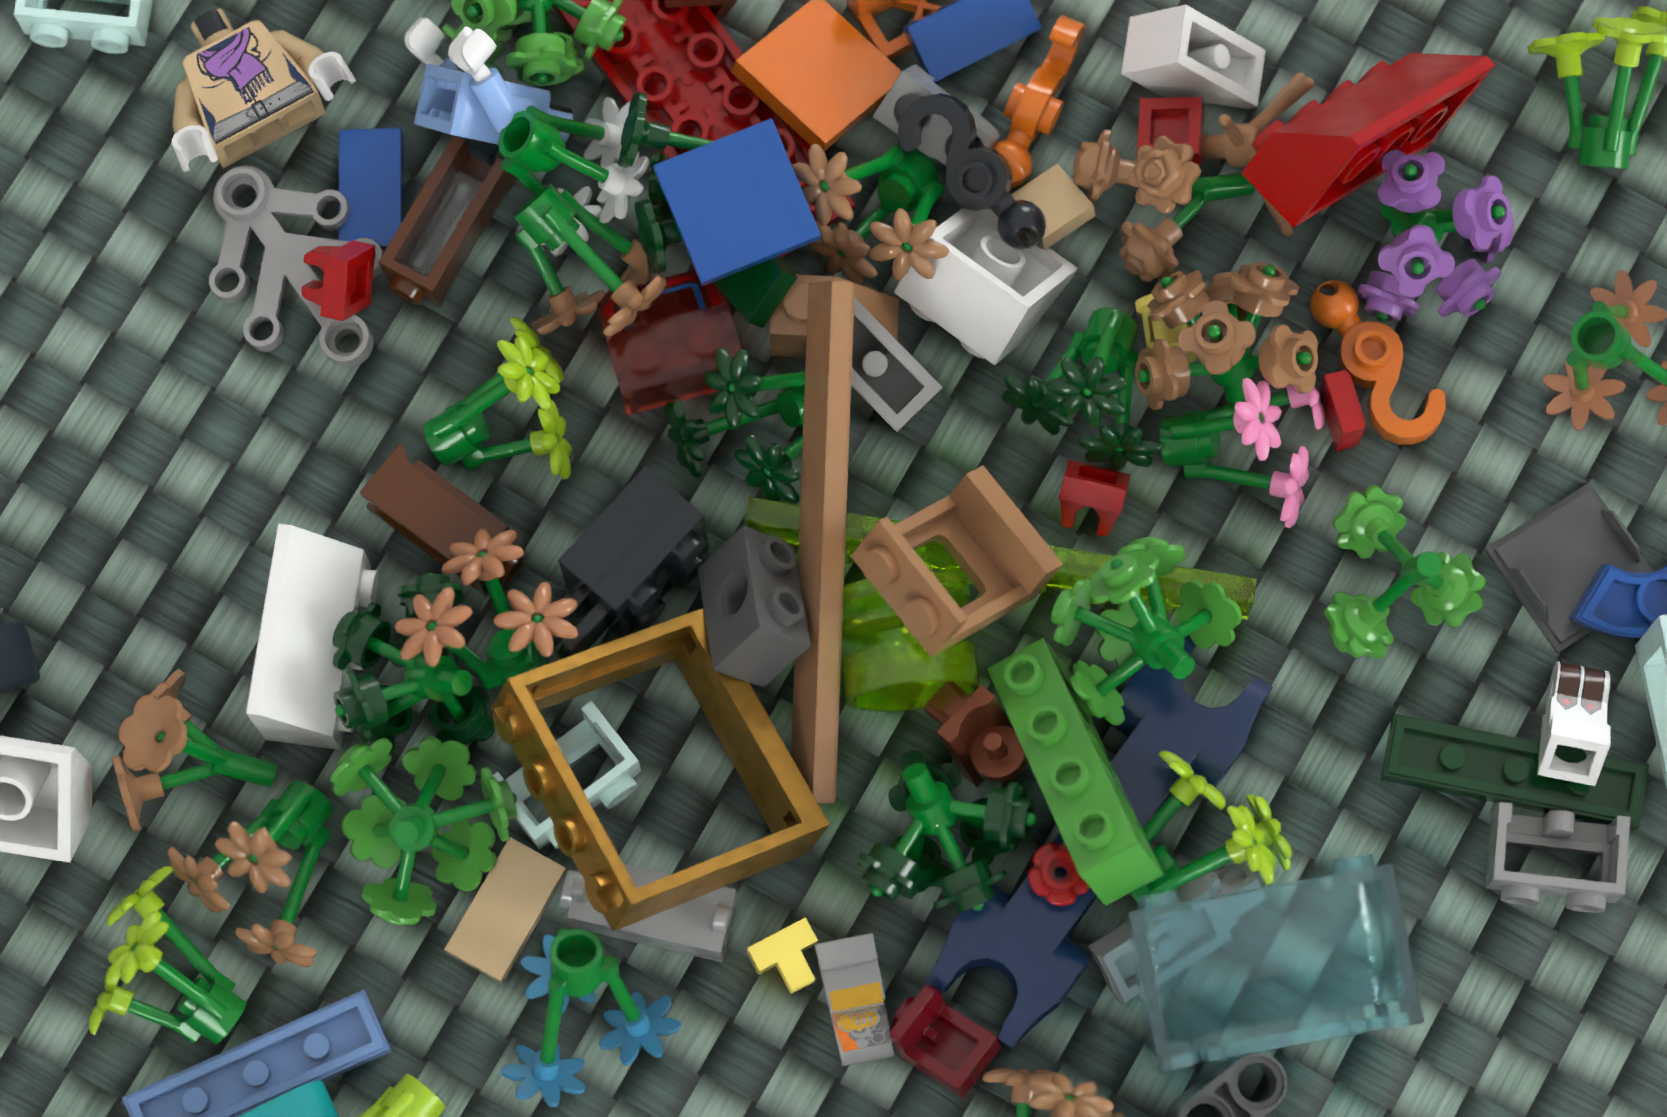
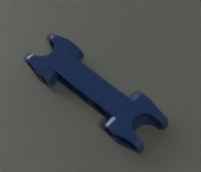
M1189 634L1184 637L1183 649L1191 656L1196 644H1194ZM1146 664L1136 671L1120 693L1124 700V706L1121 709L1124 712L1125 721L1119 726L1112 725L1106 719L1104 721L1128 737L1111 762L1142 829L1172 795L1169 788L1180 777L1158 754L1166 750L1176 754L1191 766L1194 775L1197 774L1205 777L1208 784L1216 788L1241 755L1251 726L1273 688L1272 686L1257 677L1253 683H1250L1239 697L1227 706L1209 708L1194 702L1184 690L1182 679H1176L1166 668L1153 669ZM1060 832L1053 840L1056 845L1064 843ZM1057 867L1054 870V874L1057 878L1062 879L1066 877L1067 871L1063 867ZM1028 876L1012 897L994 884H991L990 886L995 897L984 902V907L981 910L975 911L971 908L959 913L953 921L945 945L930 974L923 983V987L929 984L942 995L950 989L956 979L969 969L989 967L1002 972L1013 985L1016 1001L997 1037L1002 1047L1011 1052L1030 1030L1059 1007L1093 958L1090 953L1068 938L1097 898V895L1091 888L1087 893L1079 894L1074 903L1066 906H1056L1050 904L1043 896H1038L1033 892L1029 885Z

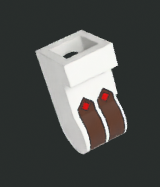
M1558 661L1555 663L1547 693L1545 714L1542 717L1537 775L1596 786L1610 747L1611 726L1607 725V704L1610 690L1609 671ZM1557 744L1583 749L1587 758L1578 763H1570L1561 760L1554 753Z

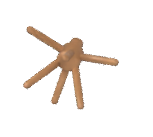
M1302 72L1295 74L1264 111L1249 123L1235 124L1229 115L1222 114L1219 116L1218 123L1225 134L1206 135L1203 137V157L1206 160L1226 159L1232 167H1246L1257 153L1252 147L1254 140L1275 118L1312 89L1314 80L1311 77H1306ZM1261 194L1281 234L1285 237L1291 236L1293 233L1292 226Z

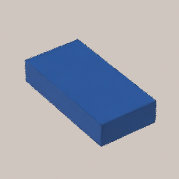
M954 0L902 26L921 68L935 78L934 83L1042 29L1029 0Z
M401 128L339 130V192L350 205L349 218L339 227V240L350 242L359 238H370L376 241L382 250L385 251L404 219V135ZM339 202V213H340L341 203Z

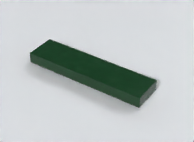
M1394 713L1390 722L1380 780L1495 803H1513L1512 806L1545 813L1552 810L1569 811L1575 813V819L1609 825L1617 815L1631 817L1630 830L1636 831L1640 827L1650 764L1606 756L1596 786L1537 775L1540 742ZM1557 746L1554 753L1561 760L1570 763H1578L1587 758L1585 751Z

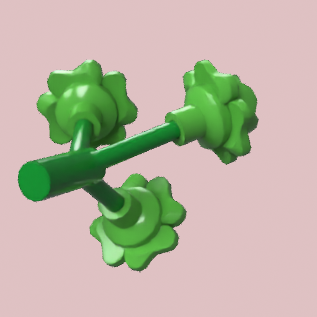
M1375 484L1369 486L1365 493L1356 491L1350 493L1347 496L1345 506L1332 521L1334 528L1339 531L1336 543L1340 548L1354 550L1362 559L1371 557L1375 548L1380 552L1389 551L1402 564L1400 570L1401 577L1380 597L1371 596L1368 598L1363 593L1351 596L1337 592L1332 598V604L1324 609V615L1329 621L1328 631L1331 634L1334 646L1341 652L1349 653L1355 658L1368 655L1381 659L1386 654L1385 647L1390 646L1394 641V637L1386 623V618L1390 613L1389 606L1411 585L1420 586L1413 590L1410 600L1422 609L1426 622L1429 625L1438 626L1445 620L1448 626L1457 628L1461 626L1467 615L1479 611L1483 607L1484 600L1478 592L1482 591L1487 583L1485 576L1474 570L1471 558L1466 554H1458L1452 559L1445 552L1435 553L1426 551L1414 557L1396 539V534L1407 523L1406 517L1399 512L1403 506V500L1398 495L1385 494Z

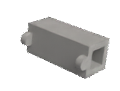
M624 864L636 888L671 875ZM568 870L562 888L560 908L569 910L567 919L572 928L585 929L595 934L723 963L738 902L736 889L722 887L612 932L603 913H598L590 904L585 892V880L580 871Z

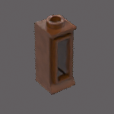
M400 443L360 491V495L369 501L366 507L370 512L442 565L454 557L449 551V546L452 543L467 542L474 545V535L480 528L487 529L491 538L500 532L509 530L508 525L419 459L412 465ZM514 529L517 538L512 545L520 546L524 551L525 546L520 532ZM523 556L501 562L505 571L504 575L498 578L502 588L506 587L521 569L525 560ZM462 572L454 573L461 579ZM476 579L471 584H468L484 597L489 595L484 581Z

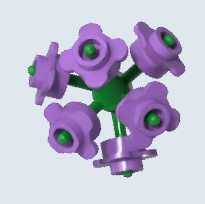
M1401 150L1388 152L1381 161L1382 168L1386 173L1384 183L1378 187L1377 193L1379 200L1383 203L1381 215L1391 223V232L1395 238L1390 245L1384 246L1379 251L1378 264L1382 270L1390 271V273L1371 271L1367 283L1360 284L1357 296L1360 300L1366 302L1364 310L1376 316L1379 321L1400 322L1402 315L1414 317L1419 308V304L1414 301L1415 297L1421 295L1425 285L1437 277H1444L1436 288V293L1444 301L1438 309V313L1442 317L1457 311L1459 314L1463 313L1468 317L1484 309L1495 294L1490 286L1500 278L1502 272L1498 267H1494L1486 272L1475 259H1469L1456 266L1453 255L1450 252L1443 251L1439 246V242L1444 232L1459 233L1463 237L1465 247L1469 252H1480L1483 263H1492L1494 254L1496 252H1503L1505 247L1509 246L1514 230L1510 203L1507 197L1502 194L1501 181L1496 176H1485L1480 187L1460 191L1455 198L1452 209L1432 210L1430 208L1437 205L1441 200V190L1438 188L1437 183L1438 176L1445 171L1443 157L1435 152H1428L1423 156L1415 154L1406 155Z

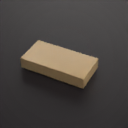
M509 837L496 860L494 868L488 873L444 949L445 952L503 984L567 874V869Z

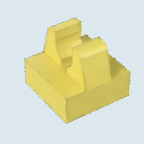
M806 917L747 948L746 952L757 974L759 975L776 966L790 994L815 981L802 954L803 951L815 946L818 941Z

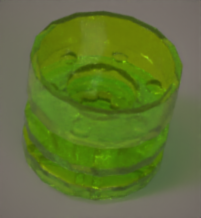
M932 572L960 608L968 602L970 590L969 581L966 578L947 572ZM867 579L844 586L843 618L845 620L842 621V641L848 644L866 646L843 657L841 662L845 704L857 710L875 712L924 709L927 701L947 681L956 683L970 696L980 686L975 645L969 641L961 640L931 658L918 640L906 629L902 620L875 586Z

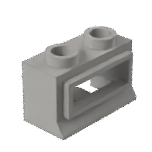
M1499 802L1490 813L1485 889L1501 890V901L1517 905L1540 904L1541 895L1566 898V908L1569 910L1600 913L1605 912L1606 903H1616L1625 895L1631 817L1617 815L1609 825L1577 822L1575 821V813L1562 810L1549 811L1544 818L1512 814L1513 803ZM1506 845L1600 855L1599 881L1504 871Z

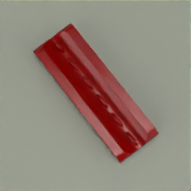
M592 0L572 1L587 9ZM664 0L623 1L618 10V14L627 18L622 29L624 33L623 39L616 41L609 51L598 46L591 60L624 105L631 101L634 93H647L646 113L649 121L670 125V131L711 141L721 139L772 118L791 165L798 162L810 165L809 149L811 145L731 72L735 61L743 53L707 5L666 8ZM553 5L557 14L571 33L574 34L579 20ZM579 42L582 48L586 51L588 46ZM668 145L665 150L657 149L662 154H667L669 159L690 151ZM798 179L801 189L807 186V184ZM844 195L852 210H854L856 204L849 195ZM814 202L812 204H809V208L812 212L814 220L816 221ZM832 211L830 221L826 225L830 226L841 217ZM789 252L780 255V257L782 258L783 256H785V255L788 254Z

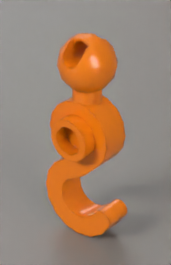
M1064 15L1058 18L1050 33L1049 40L1053 42L1043 64L1037 69L1028 85L1017 82L1013 88L1003 113L1004 117L1012 120L1009 134L1006 140L999 141L992 147L1004 155L1011 166L1013 177L1011 188L1021 185L1031 174L1033 162L1028 149L1040 132L1048 136L1052 133L1063 108L1064 101L1055 98V95L1062 86L1073 64L1085 31V24Z
M1330 280L1320 284L1313 291L1310 298V310L1314 319L1323 327L1337 329L1343 337L1338 351V365L1340 369H1346L1347 373L1350 372L1353 384L1362 388H1373L1368 400V417L1373 428L1384 439L1398 445H1414L1427 440L1438 429L1445 413V393L1441 389L1431 390L1426 399L1423 414L1416 419L1404 420L1396 416L1390 407L1389 398L1399 379L1403 361V345L1398 334L1388 325L1378 321L1362 322L1357 315L1359 311V298L1355 289L1347 282ZM1329 288L1332 295H1324L1320 290Z

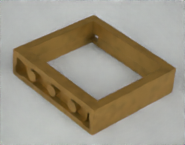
M703 608L508 678L491 707L494 726L499 737L513 748L523 767V777L527 789L535 799L541 800L554 824V835L558 846L565 855L573 858L585 880V892L590 904L598 913H603L612 932L806 854L830 825L750 683L712 669ZM675 660L772 834L636 888L539 710Z

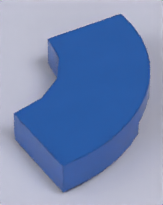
M1610 564L1601 565L1568 619L1600 634L1619 638L1641 639L1658 616L1667 615V565L1651 573H1630Z

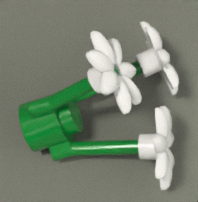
M606 97L603 102V121L589 118L585 123L549 115L532 105L528 106L526 111L514 114L511 122L501 130L498 140L499 151L505 157L501 163V168L517 177L534 196L544 186L532 172L552 171L560 162L598 181V187L602 191L598 195L597 201L605 204L603 210L598 205H588L592 197V190L589 186L583 187L573 197L586 210L597 218L600 217L601 223L609 222L614 216L618 219L626 217L630 207L629 196L637 197L644 192V186L638 180L646 172L650 162L649 158L645 155L639 158L638 151L632 167L623 168L617 164L622 147V130L628 116L630 102H627L619 111L615 100L610 97ZM560 132L592 140V143L584 152V158L566 149ZM601 157V167L589 160ZM559 188L557 191L562 193L564 189ZM576 220L580 225L576 233L587 242L589 239L588 232L583 224ZM564 242L553 251L550 249V252L554 256L562 254L567 247V243Z

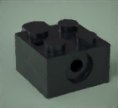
M647 466L638 473L558 559L567 591L572 595L570 598L577 601L576 609L564 617L563 620L570 622L578 631V636L573 639L552 635L553 647L565 639L558 651L560 659L588 650L608 627L620 637L629 635L635 628L638 631L649 628L665 609L666 603L662 601L664 596L677 582H680L683 586L688 585L698 575L697 568L709 558L705 554L709 549L704 515Z

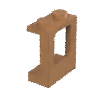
M983 465L967 473L949 496L895 525L887 516L879 520L851 555L867 580L875 586L902 620L906 629L918 640L931 658L1033 600L1063 566L1060 559ZM929 542H936L942 545L978 589L980 597L960 608L914 550Z

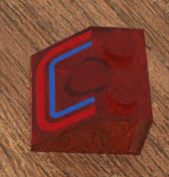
M695 269L665 277L667 286L652 301L650 308L638 311L635 321L630 326L624 327L620 332L612 336L604 335L626 416L666 405L667 402H673L676 398H680L682 401L719 391L709 387L703 378L707 371H718L715 363L717 348L724 347L730 354L731 359L737 351L741 350L725 295L714 282L702 287ZM651 281L644 286H638L637 289L641 292ZM613 292L605 293L604 298L599 302L596 309L602 331L609 325L608 320L621 310L611 299Z

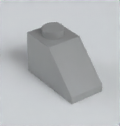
M854 297L851 386L898 432L943 387Z

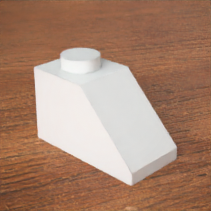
M1181 5L1130 17L1121 75L1162 97H1202L1203 103L1251 109L1258 107L1266 50L1188 5Z

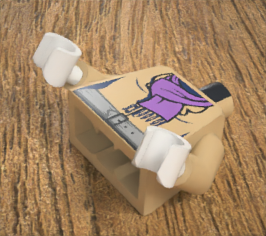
M222 9L209 10L198 16L192 22L191 30L202 48L187 55L182 60L187 77L179 82L175 91L172 146L183 172L190 171L189 162L201 155H207L211 163L218 160L224 169L325 115L326 111L318 90L326 101H330L334 98L330 90L334 83L340 80H348L352 84L356 81L342 56L337 52L325 53L320 48L284 30L269 32L259 20L251 21L234 30Z

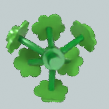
M1144 537L1134 540L1121 548L1116 556L1107 560L1092 578L1085 580L1080 578L1074 585L1073 590L1065 588L1055 601L1051 614V623L1058 625L1054 641L1065 646L1071 645L1079 631L1080 625L1083 623L1096 628L1097 634L1103 639L1098 645L1099 655L1107 661L1115 660L1118 669L1108 676L1102 668L1095 664L1088 666L1084 661L1079 660L1073 665L1075 674L1070 679L1073 686V694L1079 706L1088 715L1096 718L1105 717L1114 726L1122 724L1125 721V715L1121 709L1124 706V700L1114 688L1146 664L1153 669L1166 668L1176 679L1187 677L1195 666L1194 659L1183 649L1184 637L1189 634L1194 644L1203 649H1208L1216 643L1225 647L1233 643L1235 639L1233 629L1240 624L1242 613L1236 602L1225 596L1223 587L1217 582L1212 581L1203 585L1197 580H1190L1183 584L1180 588V599L1183 605L1177 610V617L1181 624L1174 627L1167 620L1158 576L1172 573L1175 570L1174 565L1186 558L1183 546L1168 545L1167 541L1156 537ZM1146 586L1150 606L1146 605L1139 592V589ZM1092 598L1096 603L1110 600L1113 604L1119 605L1117 610H1105L1098 615L1090 611V601Z
M432 736L424 737L419 747L408 749L402 759L405 769L410 774L415 775L414 784L421 791L416 803L406 804L403 800L398 799L377 775L378 771L385 768L391 761L389 752L392 749V743L387 738L379 739L370 746L366 742H361L349 748L338 760L337 769L330 778L334 785L333 791L337 796L345 795L350 790L357 792L367 786L376 794L365 796L360 802V809H354L346 813L341 822V829L343 834L353 841L350 845V852L356 860L364 861L370 858L377 867L390 868L396 865L400 859L397 878H387L382 884L371 883L365 885L362 890V898L370 904V912L391 924H416L421 920L422 916H432L436 912L437 905L431 900L432 890L423 884L410 883L416 851H421L425 847L431 846L432 856L435 861L439 862L436 868L437 879L446 884L453 882L454 886L462 891H472L481 883L483 872L491 871L496 864V854L491 850L495 843L496 835L493 827L489 824L477 822L472 825L466 819L489 813L501 841L504 842L509 840L508 820L517 817L515 806L517 801L516 794L511 792L506 780L497 782L488 766L481 768L482 777L480 780L485 797L484 800L436 814L429 807L435 794L446 800L459 799L464 793L465 785L474 783L477 772L472 765L468 764L470 753L465 745L453 740L441 743L439 739ZM452 824L450 833L444 832L438 835L439 827Z

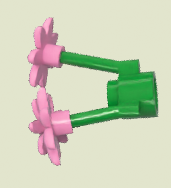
M1244 378L1242 386L1246 401L1209 410L1189 411L1185 415L1165 416L1162 418L1160 424L1161 454L1167 467L1183 466L1186 479L1211 478L1268 489L1270 496L1285 498L1280 521H1285L1286 528H1291L1295 525L1299 509L1305 502L1301 487L1305 485L1309 478V456L1305 446H1300L1298 454H1292L1290 473L1274 471L1272 476L1208 464V459L1218 457L1220 454V432L1236 429L1239 434H1242L1243 445L1247 446L1254 442L1258 459L1265 461L1269 456L1270 447L1278 448L1281 445L1279 432L1275 425L1272 424L1281 416L1282 410L1279 406L1291 404V408L1294 409L1310 405L1316 430L1321 429L1325 423V411L1320 401L1321 393L1316 387L1309 393L1300 394L1294 386L1288 385L1286 386L1287 390L1271 394L1269 383L1266 380L1259 381L1256 386L1253 380Z

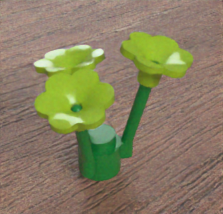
M1638 6L1637 10L1632 11L1630 18H1594L1593 27L1597 29V32H1574L1557 37L1541 38L1532 41V44L1527 46L1528 54H1547L1556 58L1558 79H1564L1570 125L1567 148L1579 149L1578 165L1628 170L1630 155H1636L1638 134L1662 63L1667 61V11L1661 12L1646 6ZM1605 36H1609L1617 41L1613 63L1618 65L1610 115H1590L1589 127H1584L1578 77L1583 76L1581 54L1589 48L1599 46L1601 42L1605 41ZM1648 43L1645 54L1649 56V60L1630 117L1626 119L1623 117L1632 68L1638 67L1642 45Z

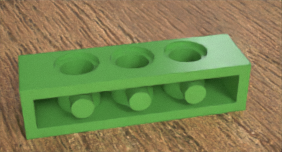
M1042 638L988 667V673L1079 875L1106 906L1163 876L1164 874L1090 715L1079 706L1074 697L1073 686L1070 681L1071 674L1046 640Z

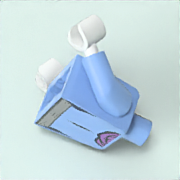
M419 18L406 32L405 46L413 55L426 64L414 121L415 125L450 135L498 144L501 130L511 122L514 114L526 111V108L531 105L546 114L573 120V113L569 107L550 104L551 94L549 90L505 81L497 68L488 69L484 63L497 46L481 29L472 31L469 27L465 26L450 44L448 49L449 58L444 60L435 52L448 37L428 18ZM455 64H456L459 68H461L463 71L458 70L457 67L455 66ZM560 132L561 138L566 142L570 134Z

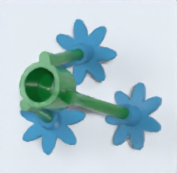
M561 928L557 932L556 937L549 934L544 936L543 951L546 958L526 956L521 959L520 964L524 969L540 976L526 989V997L535 999L549 993V1002L541 1050L535 1052L524 1045H518L516 1047V1055L521 1064H510L501 1068V1074L505 1078L520 1081L515 1092L517 1099L525 1100L531 1098L541 1090L544 1101L549 1106L556 1107L560 1102V1090L569 1094H580L585 1091L584 1083L573 1076L583 1069L585 1061L581 1058L560 1060V1046L557 1044L561 1015L566 1011L570 996L576 997L588 1004L594 1003L596 1000L594 990L600 986L601 982L608 983L622 1011L608 1010L604 1012L605 1021L617 1029L602 1037L599 1041V1046L604 1050L621 1047L620 1060L623 1065L632 1064L641 1050V1045L652 1056L656 1058L661 1057L664 1049L658 1036L674 1034L682 1027L679 1020L664 1017L671 1007V998L669 996H662L647 1007L641 993L636 991L630 995L619 974L618 960L615 957L603 955L601 941L593 932L585 929Z

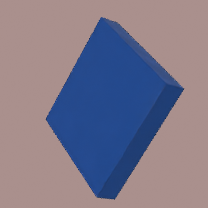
M772 118L653 165L654 173L702 287L821 238L817 224Z

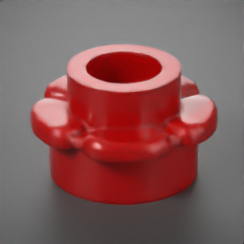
M1049 842L1036 850L1032 857L1033 868H1030L1028 871L1029 885L1036 895L1043 896L1052 905L1066 906L1074 903L1079 894L1088 892L1090 887L1079 875L1065 842L1062 845ZM1057 867H1063L1066 869L1067 875L1065 878L1059 879L1055 876L1054 870Z

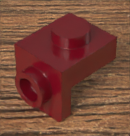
M929 984L922 988L916 998L910 997L903 1002L893 1018L892 1030L889 1034L903 1060L963 1099L1002 1047L997 1036L945 1004L940 992Z

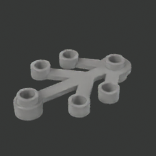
M238 166L224 173L214 188V206L218 214L226 221L218 265L213 268L209 275L211 291L218 299L228 304L238 303L248 295L250 279L242 267L251 231L253 230L265 246L252 314L246 318L243 324V335L247 342L260 352L273 351L283 342L285 331L278 317L287 277L322 327L319 333V343L326 356L334 364L341 367L350 368L362 364L368 359L374 346L373 334L365 322L357 315H353L345 321L320 316L321 306L305 299L301 294L303 285L312 280L320 281L311 267L303 263L304 255L318 246H343L349 243V241L286 233L273 216V214L310 217L314 218L324 230L339 231V227L348 220L350 215L348 201L345 200L346 198L340 192L331 189L315 194L274 188L271 179L262 170L252 166ZM245 190L255 191L256 198L253 204L245 208L237 206V198L240 193ZM340 202L341 210L335 218H322L321 212L327 203ZM370 238L354 240L375 245L376 258L374 260L373 279L378 277L383 272L378 261L384 251L376 241ZM228 274H237L239 276L237 287L230 292L221 291V280ZM263 322L272 323L273 332L268 339L258 341L254 338V331L259 324ZM349 334L359 336V345L356 350L350 353L340 352L339 345L345 336Z

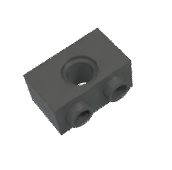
M743 525L697 569L712 669L765 688L811 646L794 545L778 537L770 536Z

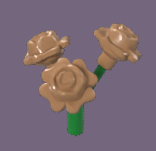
M1104 129L1099 136L1098 142L1083 141L1073 164L1074 173L1072 177L1074 183L1087 190V198L1094 205L1103 194V191L1107 192L1114 183L1138 188L1135 195L1136 202L1143 206L1153 205L1163 214L1171 213L1175 208V203L1187 204L1172 220L1165 218L1155 229L1146 227L1138 222L1132 224L1129 221H1125L1121 225L1124 236L1121 238L1123 247L1120 249L1119 256L1124 259L1125 267L1132 274L1140 276V279L1144 282H1150L1155 278L1162 280L1164 277L1177 272L1176 267L1179 265V262L1174 255L1172 246L1183 236L1181 229L1208 202L1249 196L1255 191V187L1241 172L1198 178L1201 173L1200 166L1190 162L1194 155L1192 146L1188 144H1175L1167 136L1158 137L1153 147L1148 145L1141 146L1137 152L1136 162L1120 158L1116 146H1111L1110 143L1111 130Z

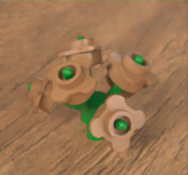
M1264 262L1241 265L1238 273L1223 272L1214 275L1211 284L1205 289L1203 288L1206 284L1202 280L1203 275L1199 270L1193 271L1188 275H1185L1183 271H1179L1164 277L1153 289L1152 295L1154 298L1148 304V308L1151 311L1150 317L1153 321L1162 319L1169 329L1179 327L1186 322L1190 327L1180 331L1178 335L1179 347H1170L1168 342L1161 338L1154 341L1152 349L1145 348L1139 352L1135 367L1136 383L1140 392L1146 395L1147 403L1152 410L1161 409L1164 400L1170 401L1185 396L1189 389L1190 377L1210 374L1215 383L1224 387L1226 401L1230 404L1246 401L1242 382L1244 378L1250 379L1254 375L1255 369H1260L1264 379L1275 388H1285L1290 385L1294 386L1300 394L1309 393L1313 390L1316 383L1314 372L1318 365V342L1312 331L1303 330L1300 333L1291 332L1287 325H1277L1272 329L1270 336L1262 343L1259 355H1252L1251 345L1256 339V329L1261 316H1280L1284 306L1289 304V295H1297L1299 290L1298 284L1287 279L1286 272L1279 267ZM1185 353H1194L1200 362L1188 364Z

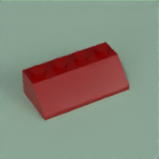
M1410 53L1389 66L1382 60L1369 69L1356 85L1347 80L1339 85L1325 99L1323 104L1320 105L1315 99L1311 100L1291 118L1288 124L1285 125L1279 119L1265 128L1252 144L1257 153L1241 173L1294 228L1384 174L1385 171L1382 168L1381 161L1388 152L1401 150L1406 155L1417 154L1430 146L1495 67V64L1488 56Z

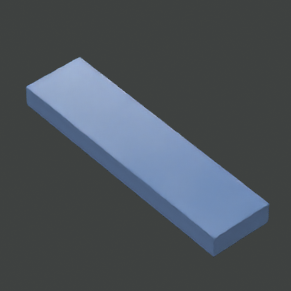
M364 989L124 1096L122 1099L130 1117H239L299 1086L317 1080L326 1082L392 1052L368 993Z

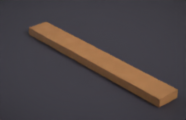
M836 280L808 284L798 570L811 646L794 661L791 757L817 803H834V800H836L855 285H853V282Z

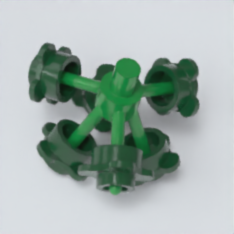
M427 573L426 575L413 577L411 585L399 587L397 589V596L400 597V605L405 606L406 618H418L413 607L415 595H423L433 605L436 596L444 588L451 587L455 593L454 602L451 607L453 608L458 606L459 603L464 602L462 585L450 583V578L446 575ZM371 602L361 612L353 610L341 618L332 639L333 646L338 648L333 658V666L342 670L343 685L340 686L339 691L334 692L335 714L339 716L346 729L353 727L356 729L362 742L370 741L372 745L379 739L387 738L392 743L390 751L392 752L395 748L394 739L406 732L412 724L411 706L425 698L434 700L429 706L428 716L437 728L438 733L435 738L439 739L441 743L453 740L462 744H469L475 740L483 742L492 737L496 729L493 718L488 716L486 709L490 699L487 691L480 686H472L471 674L466 670L458 669L454 661L455 655L446 647L442 648L439 663L435 667H430L427 664L423 650L410 660H403L401 658V649L410 636L402 635L399 641L388 644L391 627L388 622L379 618L381 606L375 602ZM383 656L389 659L394 666L405 667L404 681L391 686L382 685L373 674L367 673L356 677L352 669L346 667L352 662L364 669H369Z
M919 750L908 751L900 760L903 771L898 784L889 790L888 799L890 805L896 811L903 812L908 810L912 821L905 833L897 837L890 847L876 842L868 855L864 853L859 854L857 857L859 862L856 866L865 873L861 878V882L871 889V893L874 896H882L891 901H895L898 895L912 899L917 893L925 891L930 886L941 888L944 894L943 898L933 903L936 909L955 902L959 913L971 908L979 911L984 907V902L995 897L990 885L1008 876L1005 869L992 874L989 865L993 862L996 855L1006 853L1009 850L1016 851L1022 838L1027 839L1029 837L1032 825L1036 821L1033 799H1027L1026 786H1021L1014 782L1009 784L1008 789L993 787L988 798H980L973 803L955 801L952 797V788L961 783L962 775L959 767L950 761L939 764L928 760L923 752ZM958 819L961 820V839L966 845L974 848L971 855L972 862L967 864L950 831ZM927 836H938L953 868L952 871L947 866L940 864L941 849L934 840Z

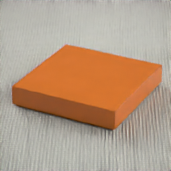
M810 0L735 61L731 72L808 144H818L825 151L881 104L902 71L825 0Z

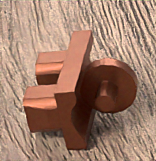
M950 679L925 704L924 709L929 717L941 726L937 734L952 759L959 767L963 777L976 788L985 779L990 782L1000 783L1012 780L1027 765V757L1011 723L995 695L984 686L980 685L970 696Z

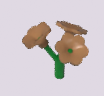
M180 669L174 671L166 682L159 684L151 694L142 696L135 704L133 715L127 717L119 729V740L125 746L123 761L120 755L112 757V762L133 832L141 830L140 815L143 803L165 796L163 790L215 775H222L270 788L276 776V763L222 749L190 722L193 715L184 709L181 702L177 699L178 692L186 682L184 679L186 674ZM181 752L207 762V764L161 777L158 772L168 767L172 755H178ZM128 768L135 771L146 768L153 773L136 777Z

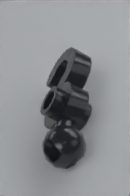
M942 93L923 96L911 103L900 118L898 127L900 147L904 151H912L920 147L923 122L931 114L942 115L949 121L953 131L947 153L946 182L948 191L954 201L962 207L974 211L990 208L998 217L997 228L1001 239L1010 247L1023 250L1037 245L1045 234V216L1034 203L1026 200L1016 201L1009 193L1013 177L1011 166L1004 155L994 148L986 146L974 147L977 131L975 119L967 105L955 96ZM1027 228L1037 233L1035 242H1029L1026 236Z

